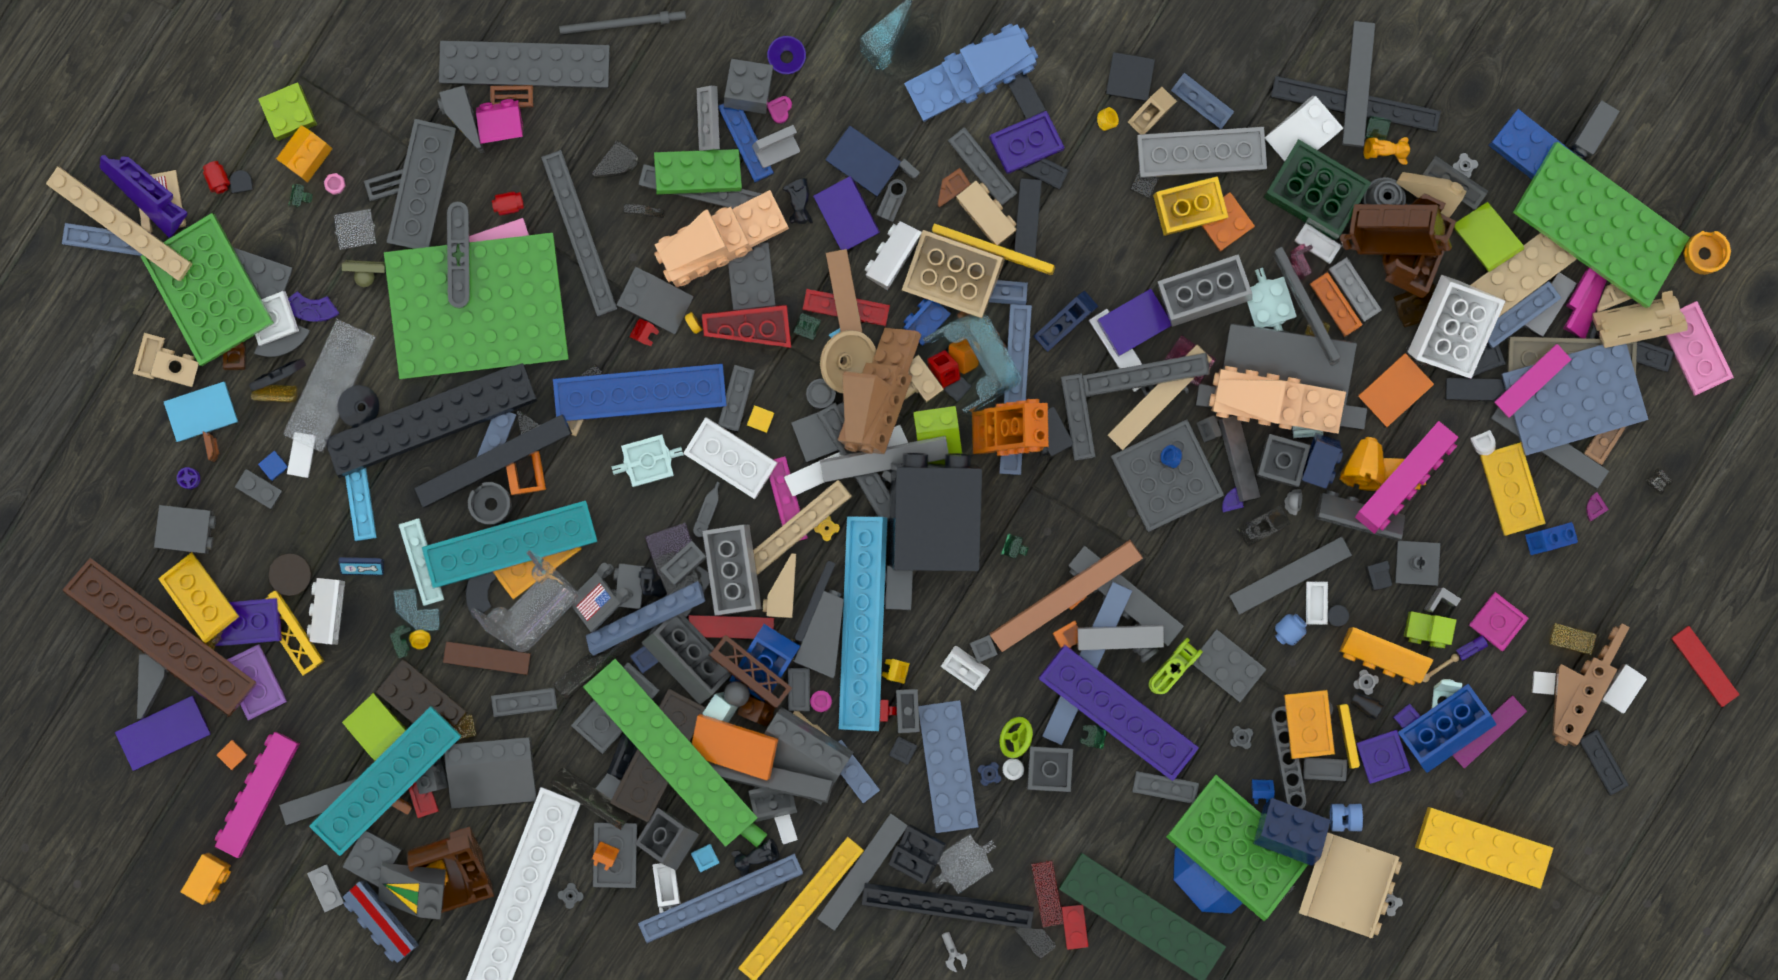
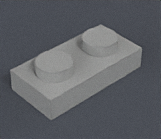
M328 864L307 873L324 912L345 902Z

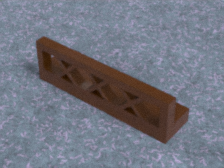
M724 635L717 646L708 654L710 658L744 683L773 708H777L792 689L791 686L727 635ZM725 642L733 646L734 656H724L719 652V649ZM736 650H738L742 655H737ZM737 657L748 658L750 660V669L742 670L739 668ZM728 658H734L735 664ZM753 663L759 668H753ZM763 670L766 673L767 682L758 683L754 678V671ZM751 671V676H749L746 672ZM770 677H772L775 681L770 682ZM779 683L785 688L779 698L771 693L770 684ZM762 685H768V690Z

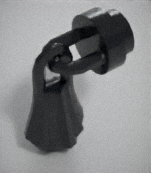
M641 567L638 577L641 578L640 586L643 595L663 596L666 590H668L666 583L662 579L653 582V579L656 578L654 568ZM649 579V583L644 584V580Z

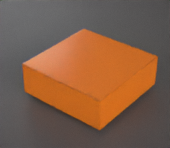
M231 740L217 756L233 770L247 754L234 740Z

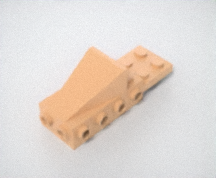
M769 190L733 209L731 207L721 208L713 216H711L708 210L703 211L691 224L679 229L677 234L661 238L658 241L659 243L655 244L657 252L654 254L659 264L664 263L666 270L663 272L667 281H672L676 287L690 283L691 280L708 274L717 267L725 266L735 258L745 256L752 250V247L788 230L789 227L772 192Z
M1225 366L1224 370L1219 369V372L1214 375L1213 385L1216 388L1215 394L1210 396L1209 406L1212 407L1211 411L1217 412L1216 416L1229 418L1230 414L1236 415L1237 420L1250 422V418L1258 419V424L1270 426L1271 422L1279 424V428L1291 430L1292 426L1339 433L1346 396L1345 391L1301 384V379L1288 377L1287 381L1279 380L1280 375L1267 373V377L1258 376V371L1246 370V373L1237 372L1238 368Z

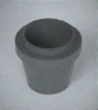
M1382 177L1371 182L1363 196V204L1405 205L1406 194L1403 187L1396 183V180ZM1384 193H1390V200L1384 199Z

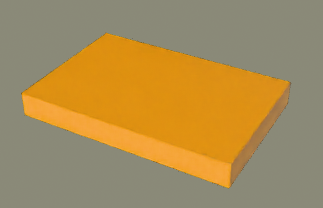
M1327 690L1284 695L1291 759L1335 754Z

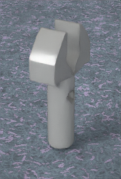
M949 932L943 933L942 938L950 955L949 959L945 961L947 967L957 972L953 964L954 957L961 961L963 969H965L967 964L965 953L960 954L957 952Z

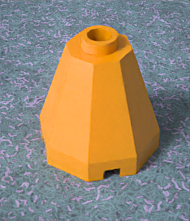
M1366 437L1359 441L1340 474L1339 479L1347 486L1354 487L1355 483L1360 485L1359 489L1377 491L1386 481L1382 445L1377 442V439Z

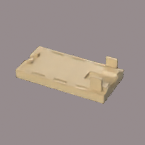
M1673 291L1663 292L1662 299L1653 300L1648 308L1643 307L1641 304H1634L1592 313L1597 331L1600 330V339L1604 348L1688 330L1686 318L1680 311L1679 302L1673 296Z

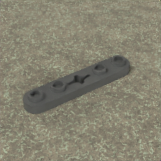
M453 202L447 210L448 301L453 307L459 309L467 306L470 301L469 209L462 202ZM458 244H460L461 253H464V257L460 258V266H457V259L453 257V253L457 252Z

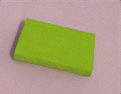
M1488 202L1456 222L1453 228L1488 272L1524 250V245Z

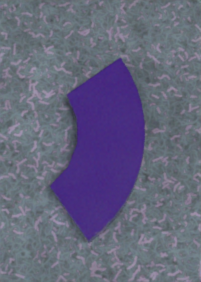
M297 291L288 298L293 315L305 321L321 322L332 319L340 314L328 296L320 300H310L303 297Z

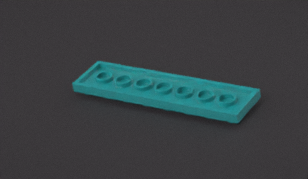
M582 501L422 547L432 587L435 589L598 541L587 501Z
M430 706L309 827L341 856L461 735Z

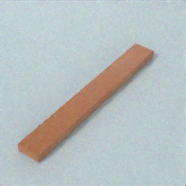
M1131 540L1127 541L991 632V638L1002 652L1143 559L1142 555Z

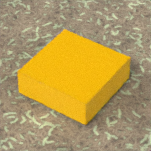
M754 405L747 426L767 433L774 413Z

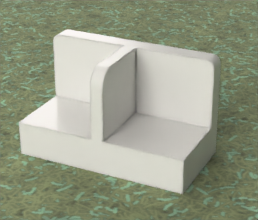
M1622 664L1601 701L1611 705L1619 712L1625 713L1647 680L1646 677L1627 664Z

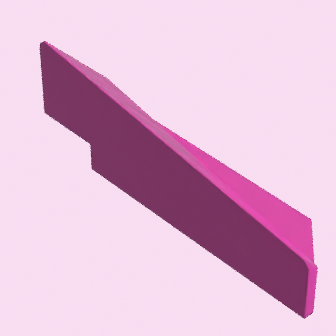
M1587 267L1566 307L1573 311L1563 327L1564 330L1582 339H1585L1592 322V313L1596 311L1607 281L1589 267Z

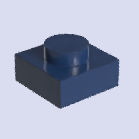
M645 646L630 656L642 673L659 662Z

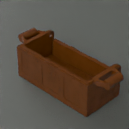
M1354 204L1350 234H1342L1340 236L1343 248L1345 250H1357L1358 254L1442 255V251H1450L1452 249L1449 237L1445 235L1446 227L1438 205Z

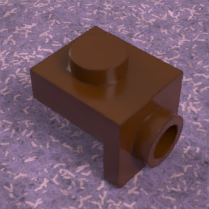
M749 696V700L739 708L737 715L768 726L773 718L775 708Z

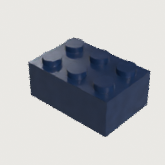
M1271 798L1263 806L1253 844L1313 866L1321 858L1331 820Z

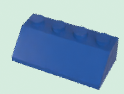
M1467 684L1398 733L1422 768L1428 773L1497 724L1469 684Z

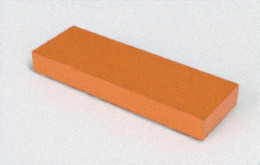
M1328 272L1309 284L1344 337L1363 325Z

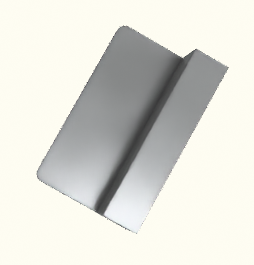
M794 125L764 137L752 145L762 168L771 166L800 152L794 139V135L797 133Z
M1437 588L1424 610L1426 612H1433L1439 601L1454 607L1458 605L1461 598L1445 588Z

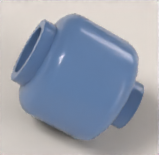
M1287 614L1276 624L1275 630L1277 635L1275 637L1283 645L1286 643L1295 645L1306 635L1305 627L1307 625L1297 614Z

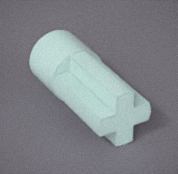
M1292 426L1293 438L1314 437L1315 433L1323 435V431Z

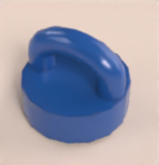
M1174 445L1166 446L1161 453V462L1171 468H1176L1182 459L1181 450Z

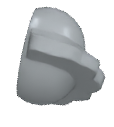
M1301 489L1289 492L1285 498L1286 510H1288L1289 514L1297 516L1302 505Z

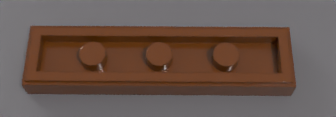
M446 642L443 663L528 675L531 654Z

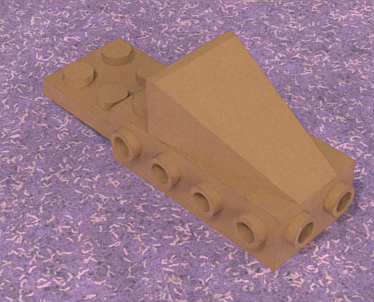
M884 328L872 363H866L862 373L844 371L845 421L838 441L845 445V449L852 452L861 451L868 454H885L912 379L908 371L922 335L918 331Z
M1624 624L1613 627L1608 636V639L1611 640L1609 645L1603 646L1598 655V658L1601 660L1595 657L1591 661L1587 660L1580 671L1583 675L1562 664L1558 666L1556 670L1552 735L1556 737L1554 741L1564 746L1570 744L1575 747L1579 744L1617 671L1610 664L1630 627Z

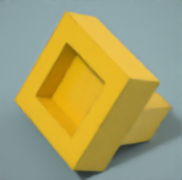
M886 659L885 664L890 665L888 673L882 672V676L887 678V680L904 684L910 663Z

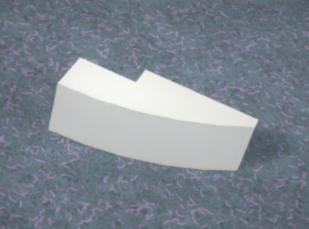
M662 863L653 864L659 913H662L681 904L676 871Z

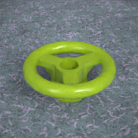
M1015 717L1008 721L1002 729L999 740L1002 753L1009 758H1017L1023 755L1031 744L1033 730L1026 718ZM1021 723L1017 731L1008 733L1012 726ZM1006 740H1010L1013 743L1014 752L1007 749Z

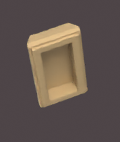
M144 333L133 374L154 379L153 376H150L156 352L162 351L165 338Z

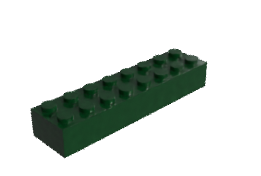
M1082 852L1058 887L1062 892L1198 980H1205L1226 948L1225 945Z

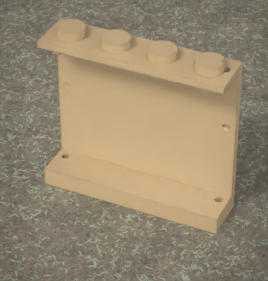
M1327 832L1321 858L1315 863L1299 913L1369 938H1373L1374 935L1378 936L1382 923L1378 922L1380 915H1385L1389 904L1385 902L1387 894L1392 895L1395 887V882H1392L1394 873L1399 874L1402 862H1399L1400 857Z

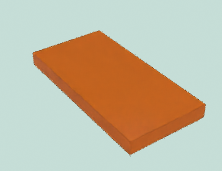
M702 714L697 716L692 745L706 761L764 780L770 779L778 744L777 738Z

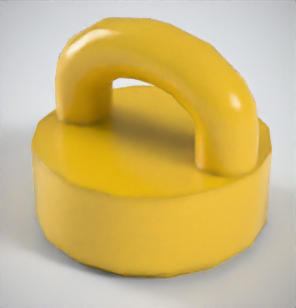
M1108 107L1098 113L1097 123L1102 130L1106 131L1118 125L1119 119L1114 109Z

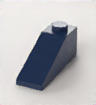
M1083 291L1037 332L1034 337L1048 352L1099 306Z

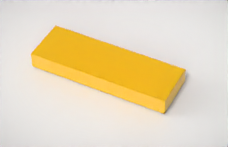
M1347 704L1337 705L1349 768H1358L1360 764L1349 707Z

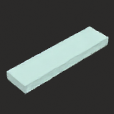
M420 519L399 524L423 606L445 600L441 587L433 589L422 551V547L428 544Z

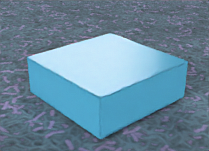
M711 844L691 853L700 872L720 863Z

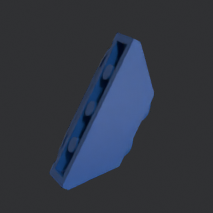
M1175 848L1173 880L1202 912L1232 913L1243 904L1181 849Z

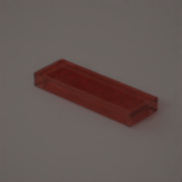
M1052 860L1031 864L1042 927L1064 924Z

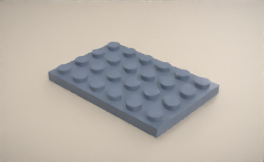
M1602 344L1568 354L1572 360L1513 414L1525 456L1648 420L1627 344L1604 348ZM1533 365L1501 374L1505 389L1507 390Z

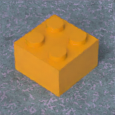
M211 853L202 854L181 893L202 905L215 901L221 891L218 887L223 882L225 883L231 874V871H229L231 865Z

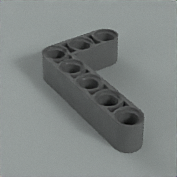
M1329 702V709L1331 715L1333 712V706ZM1280 706L1271 711L1270 722L1285 803L1291 805V797L1295 794L1299 795L1301 803L1296 807L1302 809L1306 804V795L1299 758L1293 759L1292 763L1288 765L1283 762V755L1287 752L1291 753L1289 741L1285 744L1279 741V734L1286 731L1288 733L1287 716L1281 723L1275 719V714L1279 710H1282L1286 715V707ZM1291 773L1297 776V782L1292 786L1286 781L1287 776Z

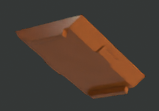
M202 431L208 460L215 462L219 455L217 440L210 433Z

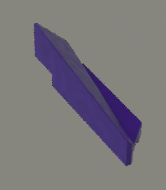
M102 155L100 157V169L169 238L172 237L187 216V212L171 202L173 194L129 157H121L120 160L108 159L106 155Z

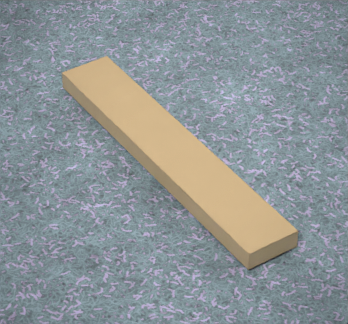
M1197 344L1186 356L1206 352ZM1208 355V362H1210L1212 358ZM1194 378L1157 384L1108 436L1123 450Z
M840 480L832 484L753 550L757 575L852 497Z

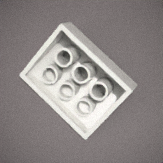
M1441 275L1408 353L1416 360L1472 378L1505 300L1461 281Z

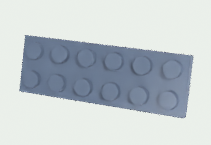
M959 700L918 706L936 833L978 827L961 702Z

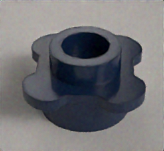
M992 762L988 766H979L978 772L981 773L982 785L987 786L989 783H999L1001 781V776L997 770L999 768L997 763Z

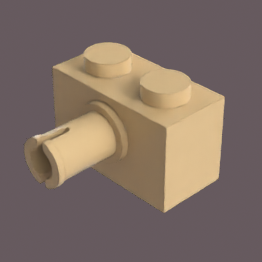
M920 356L915 357L908 371L912 379L905 399L916 392L920 394L925 403H928L943 392L944 389Z

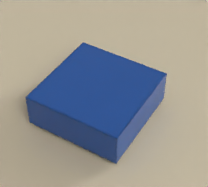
M273 451L258 464L271 481L288 469V466L276 451Z

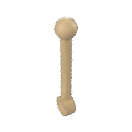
M1453 654L1449 660L1426 674L1423 682H1428L1431 676L1452 662H1457L1459 655Z

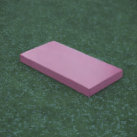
M1697 301L1680 309L1686 318L1688 330L1665 335L1694 396L1734 378Z

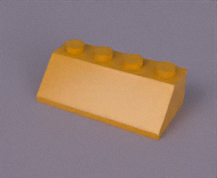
M1354 627L1348 628L1339 651L1344 653L1343 657L1355 662L1357 658L1364 661L1363 666L1375 670V667L1384 669L1383 674L1393 678L1395 675L1403 677V682L1413 686L1415 682L1421 683L1433 662L1431 658Z

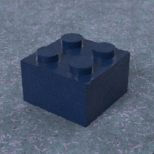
M1315 433L1302 474L1303 481L1323 488H1327L1328 483H1333L1336 474L1335 464H1340L1343 456V448H1341L1339 440Z

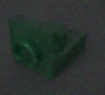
M405 625L394 628V633L390 634L399 659L408 656L407 651L410 650L406 638L402 639L401 636L413 630L411 627L406 628Z

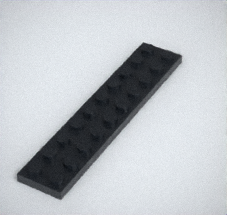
M521 363L378 417L357 428L353 427L324 438L336 474L338 478H341L537 402V398L525 366Z

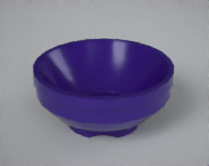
M782 36L771 43L767 52L769 64L773 65V69L776 72L789 75L802 68L805 63L806 52L803 44L798 39L791 36ZM789 51L793 54V60L790 63L781 61L780 57L783 52Z

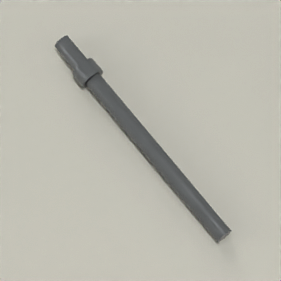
M661 11L660 14L563 25L559 26L560 34L659 22L661 24H668L670 21L686 19V12L669 13L668 11Z

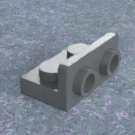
M442 756L416 781L419 794L448 788L447 773Z

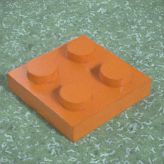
M1230 192L1223 197L1228 218L1202 225V228L1219 251H1222L1255 227Z

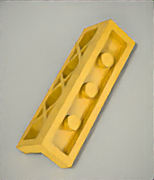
M275 590L266 599L277 598L278 611L281 614L280 619H284L289 626L287 633L281 632V634L287 635L286 641L282 636V641L280 642L302 676H304L325 661L313 643L310 642V638L307 637L306 632L280 593ZM290 636L296 637L299 641V651L289 647ZM301 654L308 655L313 663L306 669L300 664Z

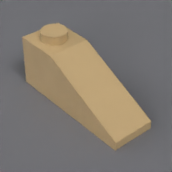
M1402 172L1396 182L1418 198L1425 193L1446 203L1440 213L1449 218L1467 192L1459 183L1448 179Z
M791 554L770 590L768 599H763V612H767V617L793 618L796 554Z

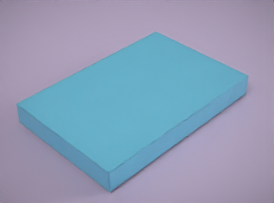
M225 382L164 401L177 442L203 434L202 431L210 432L238 422Z

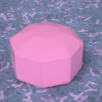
M337 173L329 174L324 181L325 189L333 195L342 193L346 187L344 178Z

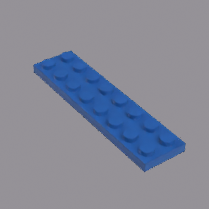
M723 364L553 379L556 417L564 415L567 421L727 406Z

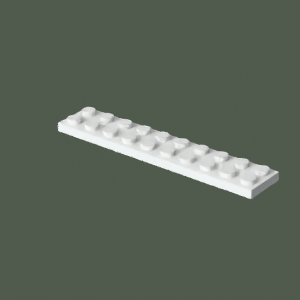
M540 788L466 980H513L581 802L545 788Z

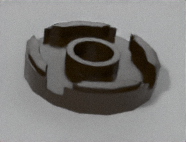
M289 553L281 555L273 561L268 576L274 590L282 595L294 596L307 589L312 572L310 565L304 558Z

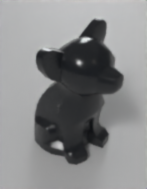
M807 178L798 179L783 187V190L789 193L791 206L794 209V213L789 218L791 224H806L808 221L813 223L809 212L806 210L809 200Z
M772 838L762 843L761 847L752 850L748 855L743 854L739 850L731 853L735 858L734 865L740 871L741 877L749 873L751 864H760L767 860L773 861L779 857L777 845Z

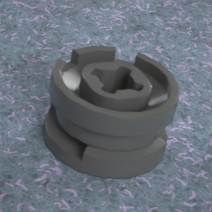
M816 379L807 387L806 396L811 406L816 409H825L835 401L836 392L826 384L824 379Z

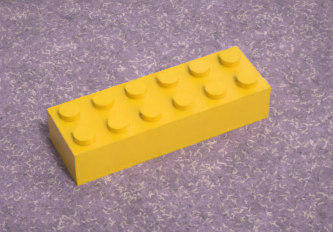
M1430 807L1427 808L1415 848L1540 889L1553 851L1552 847Z

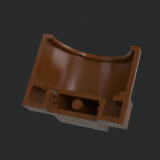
M470 827L451 832L448 838L410 849L407 853L410 872L415 867H426L440 860L444 862L449 880L444 886L441 913L494 897L492 882L485 869L482 850Z

